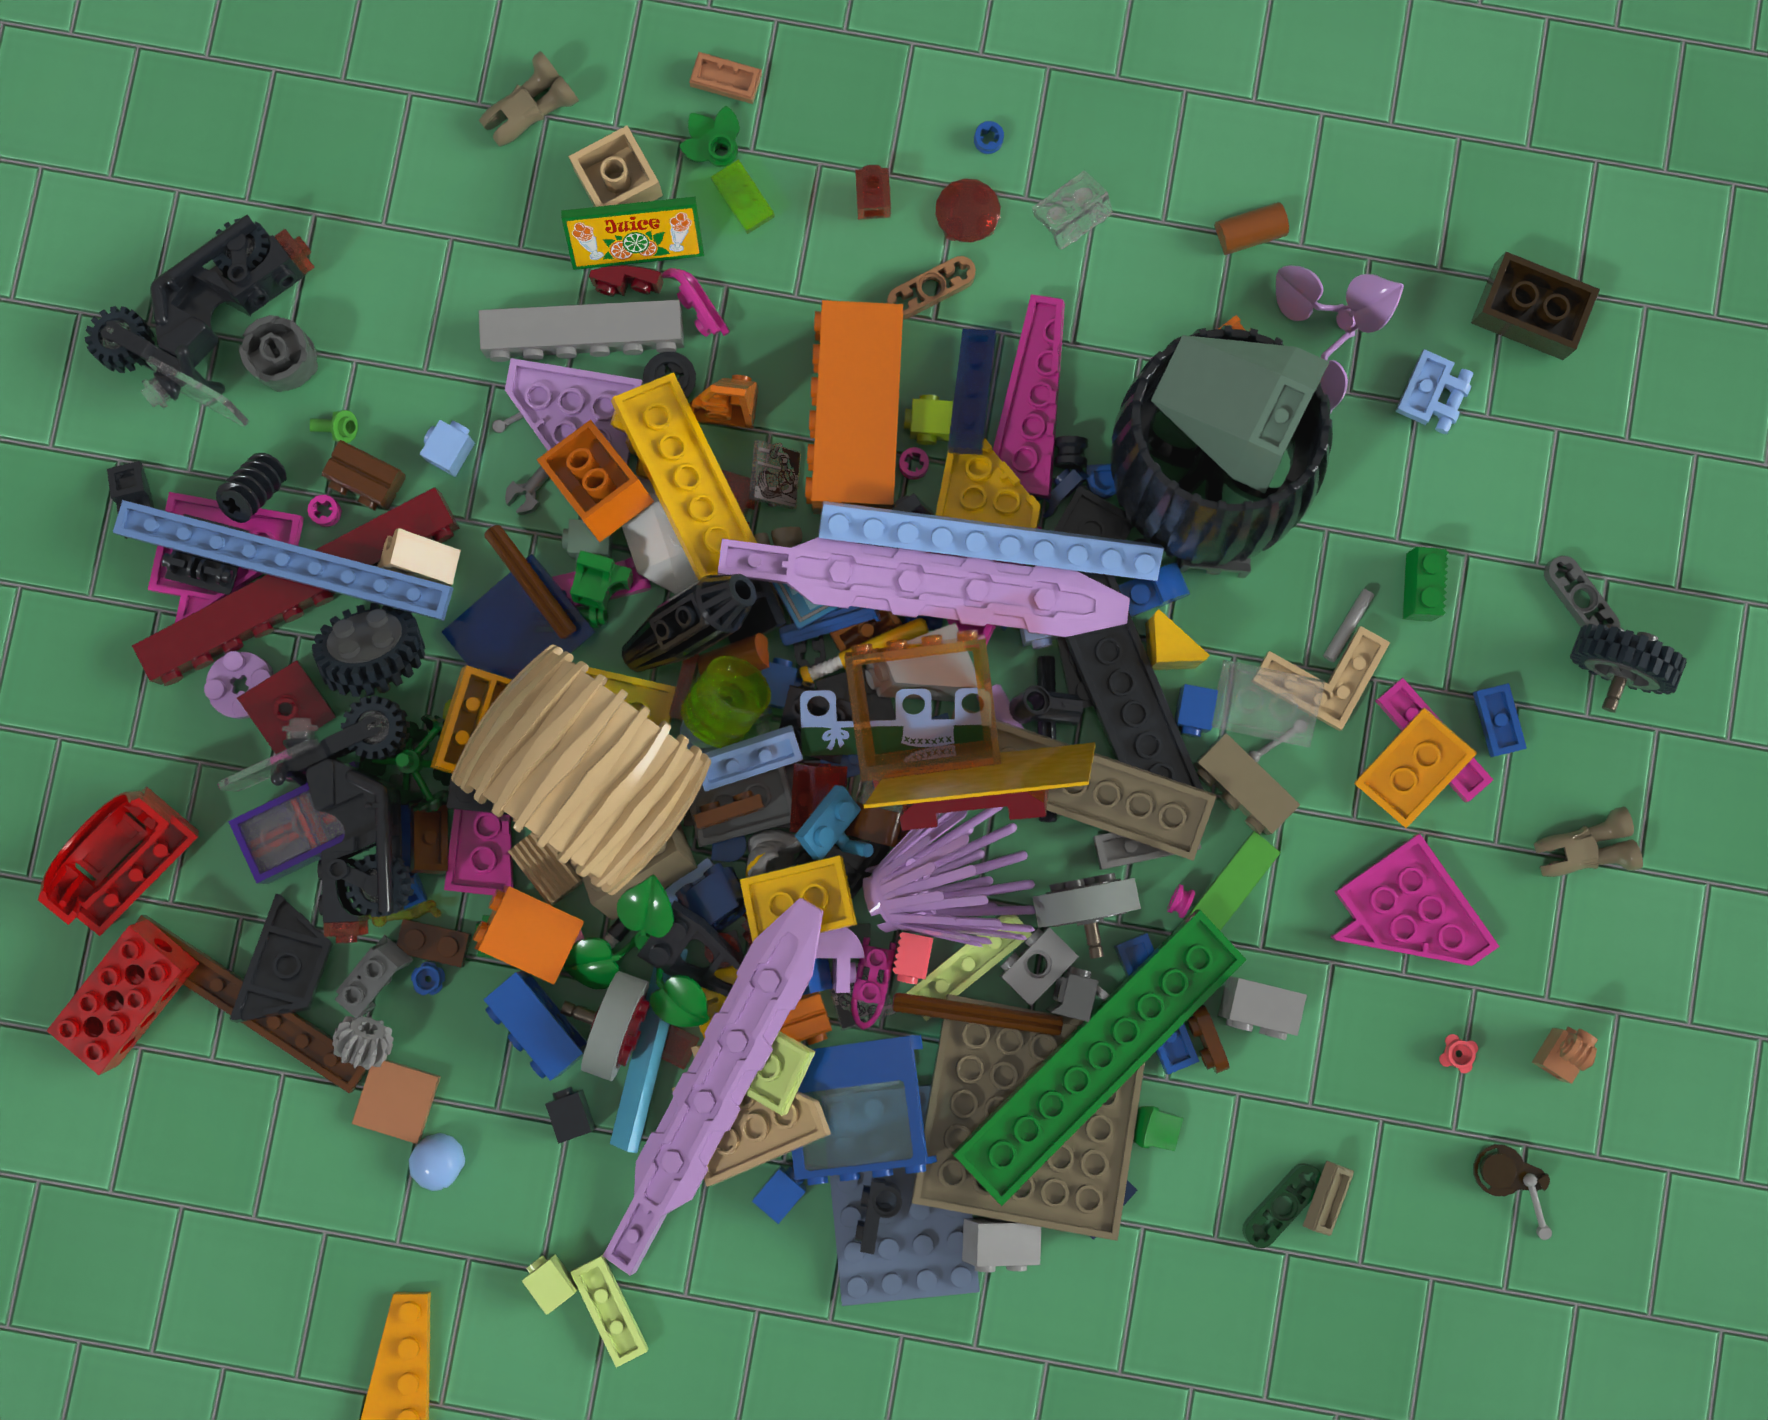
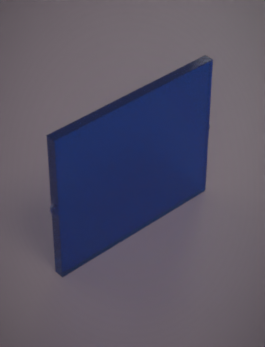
M531 554L526 560L576 626V631L571 636L562 639L557 635L511 572L448 625L442 633L468 666L502 677L515 678L524 667L550 645L554 644L561 647L563 652L572 653L595 634L596 631L567 597L566 591L558 586L537 558Z

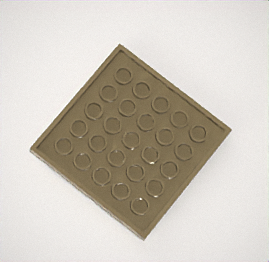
M947 994L946 1000L1060 1016L1063 1018V1029L1060 1035H1050L942 1019L924 1122L927 1156L937 1155V1162L926 1164L927 1171L915 1174L911 1203L1118 1241L1145 1063L1001 1206L951 1153L1084 1021L1062 1015Z

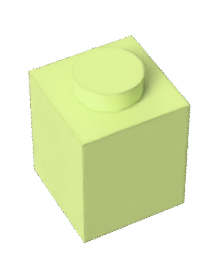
M556 1254L546 1260L544 1255L535 1260L526 1268L529 1274L522 1280L546 1315L578 1290L572 1276Z

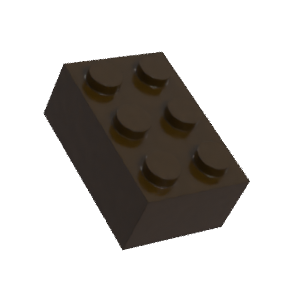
M1505 252L1494 263L1471 323L1564 360L1577 349L1600 289Z

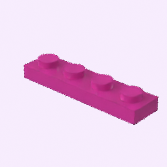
M1404 678L1399 679L1375 700L1401 731L1423 707L1437 717ZM1473 757L1449 785L1466 803L1489 785L1493 778Z

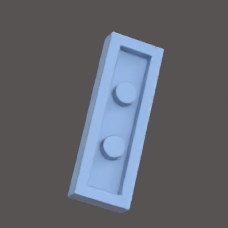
M792 725L706 752L705 754L711 759V765L702 785L706 792L803 760Z

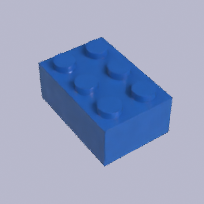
M525 971L515 972L483 999L488 1005L485 1010L489 1017L496 1024L503 1023L510 1032L507 1036L510 1042L518 1051L525 1050L533 1059L530 1062L532 1069L542 1079L547 1076L551 1081L561 1076L583 1057L587 1044L586 1040L567 1017L560 1014L561 1010L531 974Z

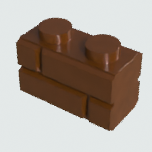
M342 440L338 441L331 454L332 457L328 460L322 471V476L330 481L327 487L344 496L347 495L348 491L360 496L357 502L373 511H376L378 506L388 510L396 497V493L400 490L406 475L400 469Z

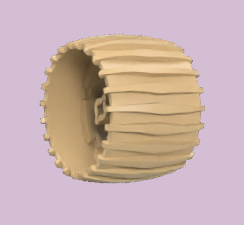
M552 644L524 667L492 703L469 738L451 779L466 793H471L475 789L474 799L478 803L483 804L487 799L494 803L492 809L494 815L501 817L506 812L513 817L515 822L513 829L520 833L524 827L528 828L538 838L535 845L542 849L549 843L553 846V850L558 853L557 860L565 864L571 859V863L577 867L576 873L581 877L588 875L593 885L601 887L604 892L610 895H614L654 858L672 836L692 805L709 770L711 759L707 754L702 753V750L696 745L688 749L689 739L682 734L676 739L669 734L671 729L669 723L662 721L659 726L647 718L650 712L648 707L643 705L639 711L624 701L628 695L626 691L621 689L617 695L604 686L607 682L605 676L599 674L595 679L586 674L589 668L583 661H579L577 664L573 663L574 656L571 653L563 652L561 647Z

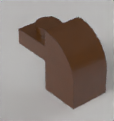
M856 802L861 811L844 833L848 836L895 847L910 830L902 831L901 813L877 807L864 809V804Z

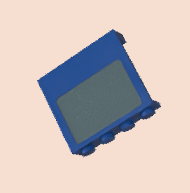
M909 1035L812 1049L816 1052L798 1091L820 1102L831 1135L791 1151L795 1180L807 1179L808 1185L829 1183L828 1176L839 1175L840 1182L861 1179L860 1172L872 1171L873 1178L894 1175L893 1168L905 1167L906 1174L927 1171L926 1164L937 1162V1155L927 1156L914 1050L923 1049L921 1035Z

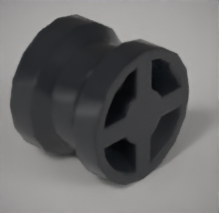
M1060 436L1055 438V447L1058 449V455L1054 458L1055 467L1062 469H1075L1079 467L1083 469L1087 467V458L1084 456V450L1088 447L1087 438L1080 436Z

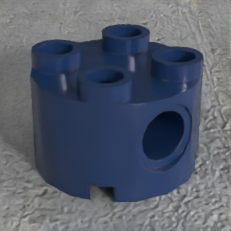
M717 863L707 869L703 874L705 878L696 885L692 883L686 884L675 893L678 903L705 919L718 933L746 914L740 880L733 867L723 868L721 863Z

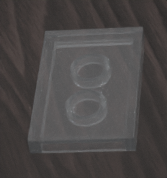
M1223 660L1217 687L1218 695L1212 727L1310 748L1325 680Z

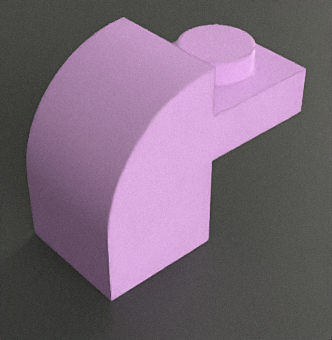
M848 927L820 933L816 958H832V984L836 993H850V983L856 982L855 962H850V958H864L862 944Z

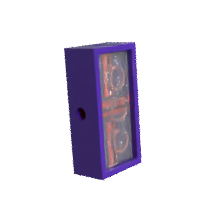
M352 761L348 763L359 768V762ZM308 783L228 821L257 884H270L320 860L321 852L342 842L345 835L344 826L335 816L326 812H318L314 809Z

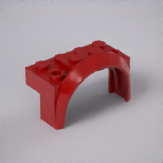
M147 786L142 791L120 793L88 818L58 852L43 876L38 901L67 925L75 918H78L98 936H101L198 838L199 830ZM144 838L143 842L108 877H106L107 874L123 859V857ZM76 863L79 864L83 869H85L89 874H91L96 880L92 881L80 870H78L76 868Z

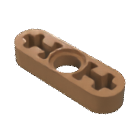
M965 256L954 257L891 290L887 303L896 304L898 296H901L903 300L912 297V288H916L917 296L922 302L918 303L917 297L908 302V309L903 310V320L908 319L970 287L975 279V265L972 260ZM957 266L961 270L968 269L966 279L962 280L960 276H956L950 279L949 285L951 287L947 288L946 280L941 275L942 273H945L947 279L955 274V267ZM927 280H935L940 284L941 290L935 296H928L922 291L923 283Z

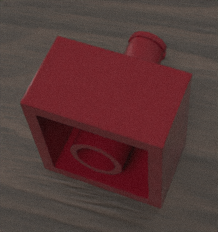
M298 659L237 697L276 755L286 750L283 740L292 739V733H312L336 718L335 713Z

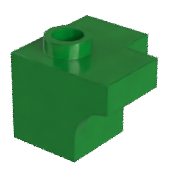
M580 550L576 562V573L570 591L572 600L576 603L606 611L609 599L614 593L620 590H630L634 579L632 569L615 564L614 559Z

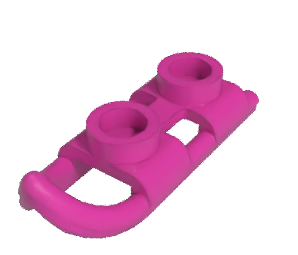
M669 268L662 273V278L674 277L680 282V292L677 293V297L685 308L691 309L693 307L697 312L696 316L698 319L694 323L702 335L707 337L711 333L715 335L720 331L723 336L730 333V330L700 283L692 274L675 268Z
M870 937L863 938L864 958H859L856 982L854 983L851 998L852 1016L856 1025L861 1030L871 1027L883 1010L896 949L895 942H890L888 950L869 946ZM864 966L870 968L867 980L862 979ZM880 969L885 970L882 983L877 982ZM858 1000L878 1004L874 1014L867 1022H862L857 1009Z

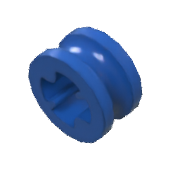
M993 121L981 123L974 135L976 149L984 154L997 152L1004 140L1002 127ZM992 131L995 133L994 139H998L996 143L990 141L988 145L984 144V136H980V134L987 135Z

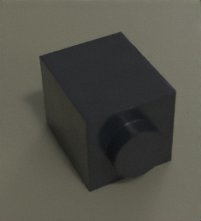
M568 1087L552 1093L554 1100L549 1101L545 1105L558 1144L588 1134L596 1129L583 1089L574 1092L572 1087Z

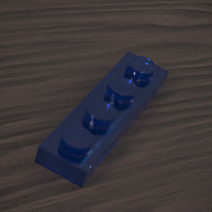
M962 330L948 442L949 453L983 455L996 345V330Z

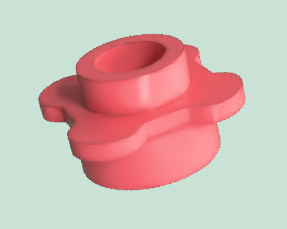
M1455 1034L1448 1035L1445 1038L1446 1047L1444 1053L1439 1056L1440 1064L1444 1067H1456L1461 1073L1470 1072L1478 1052V1045L1472 1040L1463 1041ZM1458 1050L1462 1053L1460 1057L1456 1056V1051Z

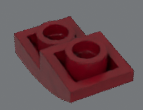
M634 266L602 267L591 270L589 274L592 285L596 287L595 290L610 297H614L615 294L625 296L628 284L631 285L633 290L642 294L649 295L650 291L660 294L664 283L661 272Z

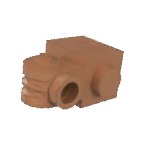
M1567 1027L1566 1030L1552 1028L1532 1063L1556 1079L1572 1084L1580 1070L1585 1071L1594 1064L1597 1053L1595 1044L1598 1039L1582 1029L1576 1031L1570 1027Z

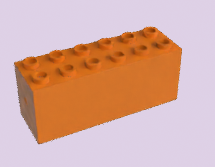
M822 300V310L815 311V341H820V344H813V372L818 373V377L811 378L812 406H816V410H810L809 413L810 438L815 439L814 444H808L807 450L808 471H813V477H806L805 487L806 504H812L813 514H821L823 501L892 509L895 487L903 304Z

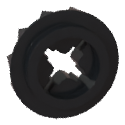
M663 352L654 356L644 369L643 383L646 384L666 376L665 372H667L666 367L668 366L675 376L679 375L677 380L686 399L689 398L691 392L696 387V372L690 360L677 352Z

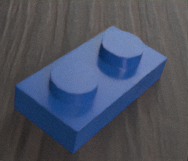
M1509 683L1473 692L1490 758L1527 749Z

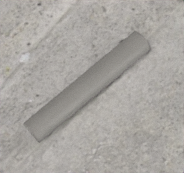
M1362 589L1323 654L1325 659L1331 662L1336 661L1374 597L1372 592Z

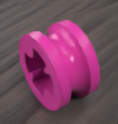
M916 447L906 449L901 454L899 460V468L902 475L911 480H917L925 476L929 467V459L926 452ZM913 456H918L920 458L919 464L923 467L920 470L916 467L915 472L908 470L909 464L905 462L908 457L912 460Z
M328 495L315 496L308 504L307 511L309 517L322 527L334 526L341 518L342 510L339 503ZM331 503L332 507L328 508L332 511L329 517L322 515L318 518L317 515L321 514L318 511L319 506L327 507Z
M1178 884L1169 901L1167 912L1172 913L1176 911L1178 917L1183 919L1191 906L1195 891L1192 889L1185 891L1183 885Z

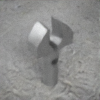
M540 466L526 483L516 484L512 481L506 488L505 500L509 507L517 496L525 495L526 497L525 502L516 511L518 515L532 513L539 507L540 503L536 500V491L549 477L544 469Z

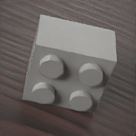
M1230 976L1225 982L1218 1016L1227 1018L1226 1025L1252 1032L1253 1025L1260 1027V1034L1286 1040L1287 1034L1298 1036L1307 995Z

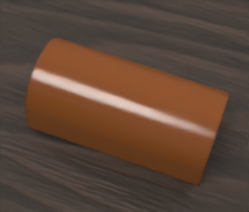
M1280 202L1216 221L1214 224L1224 255L1285 237L1289 233L1288 217Z
M879 610L881 621L876 622L873 619L831 632L829 635L839 652H842L903 624L898 615H892L891 611Z
M757 633L701 654L698 657V669L703 681L711 688L769 668L768 638L761 633Z

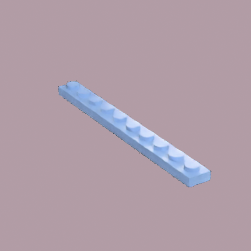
M823 501L818 533L819 538L1153 581L1158 580L1164 550L1162 545L828 501Z

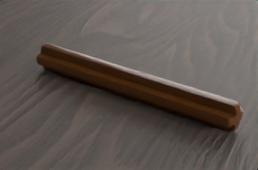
M896 993L893 997L892 1009L895 1012L1050 1035H1060L1063 1029V1018L1060 1016L905 993Z

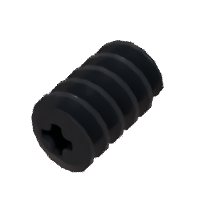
M266 453L253 454L232 476L227 478L218 487L216 501L219 508L228 518L235 522L245 523L249 521L251 516L257 513L259 508L264 506L266 501L271 499L273 494L280 490L281 483L287 480L286 471L283 465L272 455Z

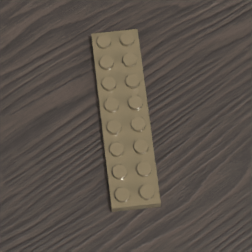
M955 708L951 719H955ZM963 708V709H964L966 712H968V713H976V712H973V711H970V710H968V709ZM991 718L990 746L989 744L985 745L987 752L939 753L938 759L1066 746L1070 744ZM1094 753L1089 785L1049 789L1047 810L1194 861L1217 796L1211 792Z

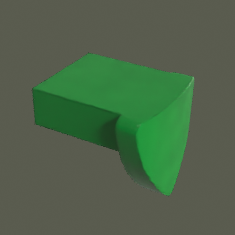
M1154 1106L1139 1107L1133 1141L1141 1148L1149 1149L1150 1146L1175 1151L1183 1117L1161 1112L1158 1107Z

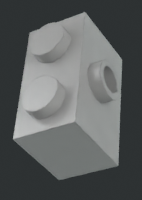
M964 1218L962 1261L975 1266V1271L995 1272L996 1266H1006V1270L1027 1271V1265H1040L1041 1227L995 1218Z

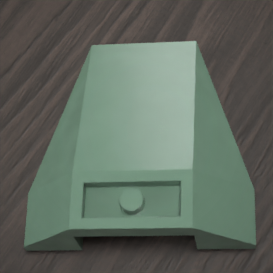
M1182 335L1151 402L1232 479L1262 493H1266L1311 397L1314 395L1329 365V361L1293 346Z

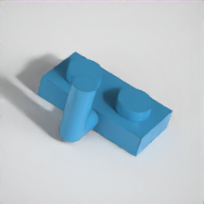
M835 785L795 834L797 840L812 859L822 860L835 843L845 853L863 857H870L873 854V846L871 844L850 840L844 833L861 811L844 786Z

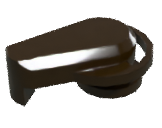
M1493 1144L1485 1147L1477 1154L1473 1163V1175L1476 1183L1483 1191L1493 1196L1505 1197L1515 1193L1517 1190H1529L1528 1186L1523 1182V1177L1528 1173L1536 1176L1537 1184L1535 1187L1537 1191H1545L1550 1184V1178L1547 1173H1544L1540 1168L1523 1162L1522 1157L1515 1149L1503 1144ZM1497 1148V1152H1493V1153L1488 1154L1485 1158H1483V1160H1482V1162H1481V1165H1480V1173H1481V1176H1482L1483 1180H1484L1488 1185H1490V1188L1487 1189V1188L1481 1183V1180H1480V1178H1479V1175H1478V1164H1479V1162H1480V1160H1481V1157H1482L1486 1152H1488V1151H1490V1150H1492V1149Z

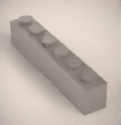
M680 300L479 310L480 350L486 358H490L493 362H506L510 360V357L523 356L526 360H541L543 355H557L558 358L570 359L575 358L577 353H590L594 357H605L610 355V352L623 351L626 355H639L643 353V350L656 349L658 353L676 352V348H684L683 311Z

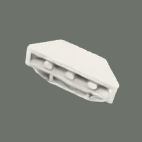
M637 476L654 502L625 523L622 529L637 573L676 595L698 581L650 481Z

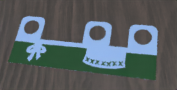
M983 687L960 688L955 693V719H932L931 693L929 690L901 689L895 696L896 720L837 721L836 695L830 690L805 691L800 696L802 756L987 752L985 745L989 744L990 746L991 693L987 688ZM971 693L980 695L984 700L983 708L977 713L966 712L962 708V700L966 695ZM916 694L923 698L925 706L920 713L909 714L903 709V700L908 695ZM822 696L828 700L830 707L826 714L815 716L808 711L807 703L812 697Z

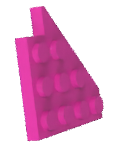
M169 492L165 511L182 516L187 514L249 530L250 534L296 546L299 545L304 517L301 515L259 508L258 512L252 515L249 521L238 523L228 518L221 511L216 500ZM157 546L148 590L180 597L175 623L227 596L226 594L165 579L167 567L162 566V558L165 553L171 554L173 549ZM239 567L231 593L241 589L263 573Z
M1421 834L1414 835L1334 891L1354 919L1331 935V938L1335 941L1467 966H1473L1500 947Z

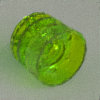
M720 656L710 662L682 701L681 715L685 725L695 737L708 745L722 748L740 742L744 738L745 734L748 733L752 725L769 705L771 690L766 678L749 662L734 656Z

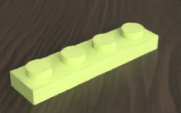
M1001 915L997 918L1002 923L1023 924L1017 915ZM1004 931L1022 934L1027 939L1032 935L1031 932ZM976 935L990 939L992 944L980 943L983 947L965 944L928 974L926 980L922 979L905 994L946 999L947 994L958 996L1025 940ZM922 1016L925 1019V1021L931 1018L928 1016Z

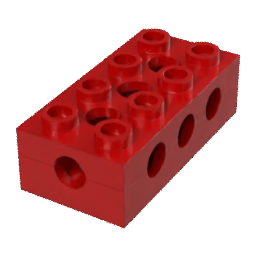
M148 919L129 925L50 1025L47 1032L97 1075H101L117 1067L198 966L199 962Z

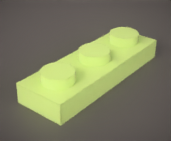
M603 1254L573 1269L570 1272L615 1367L617 1368L646 1353L649 1348Z

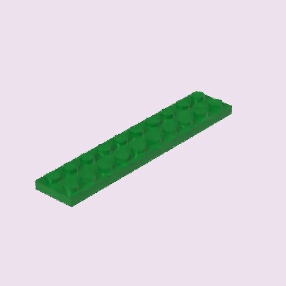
M1196 909L1091 1014L1089 1022L1084 1021L951 1154L997 1203L1003 1206L1247 959L1201 910Z

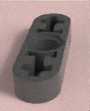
M1559 556L1547 563L1544 569L1545 580L1580 627L1583 625L1588 626V624L1598 626L1597 620H1606L1608 624L1620 627L1616 614L1574 559L1568 556ZM1558 567H1567L1568 571L1565 573V577L1557 578L1555 573L1558 571ZM1575 580L1579 582V584L1569 588L1567 591L1564 588ZM1577 590H1583L1588 593L1590 597L1588 607L1580 608L1574 603L1573 596ZM1596 607L1599 609L1598 612L1593 613V616L1586 618L1584 615L1593 611Z

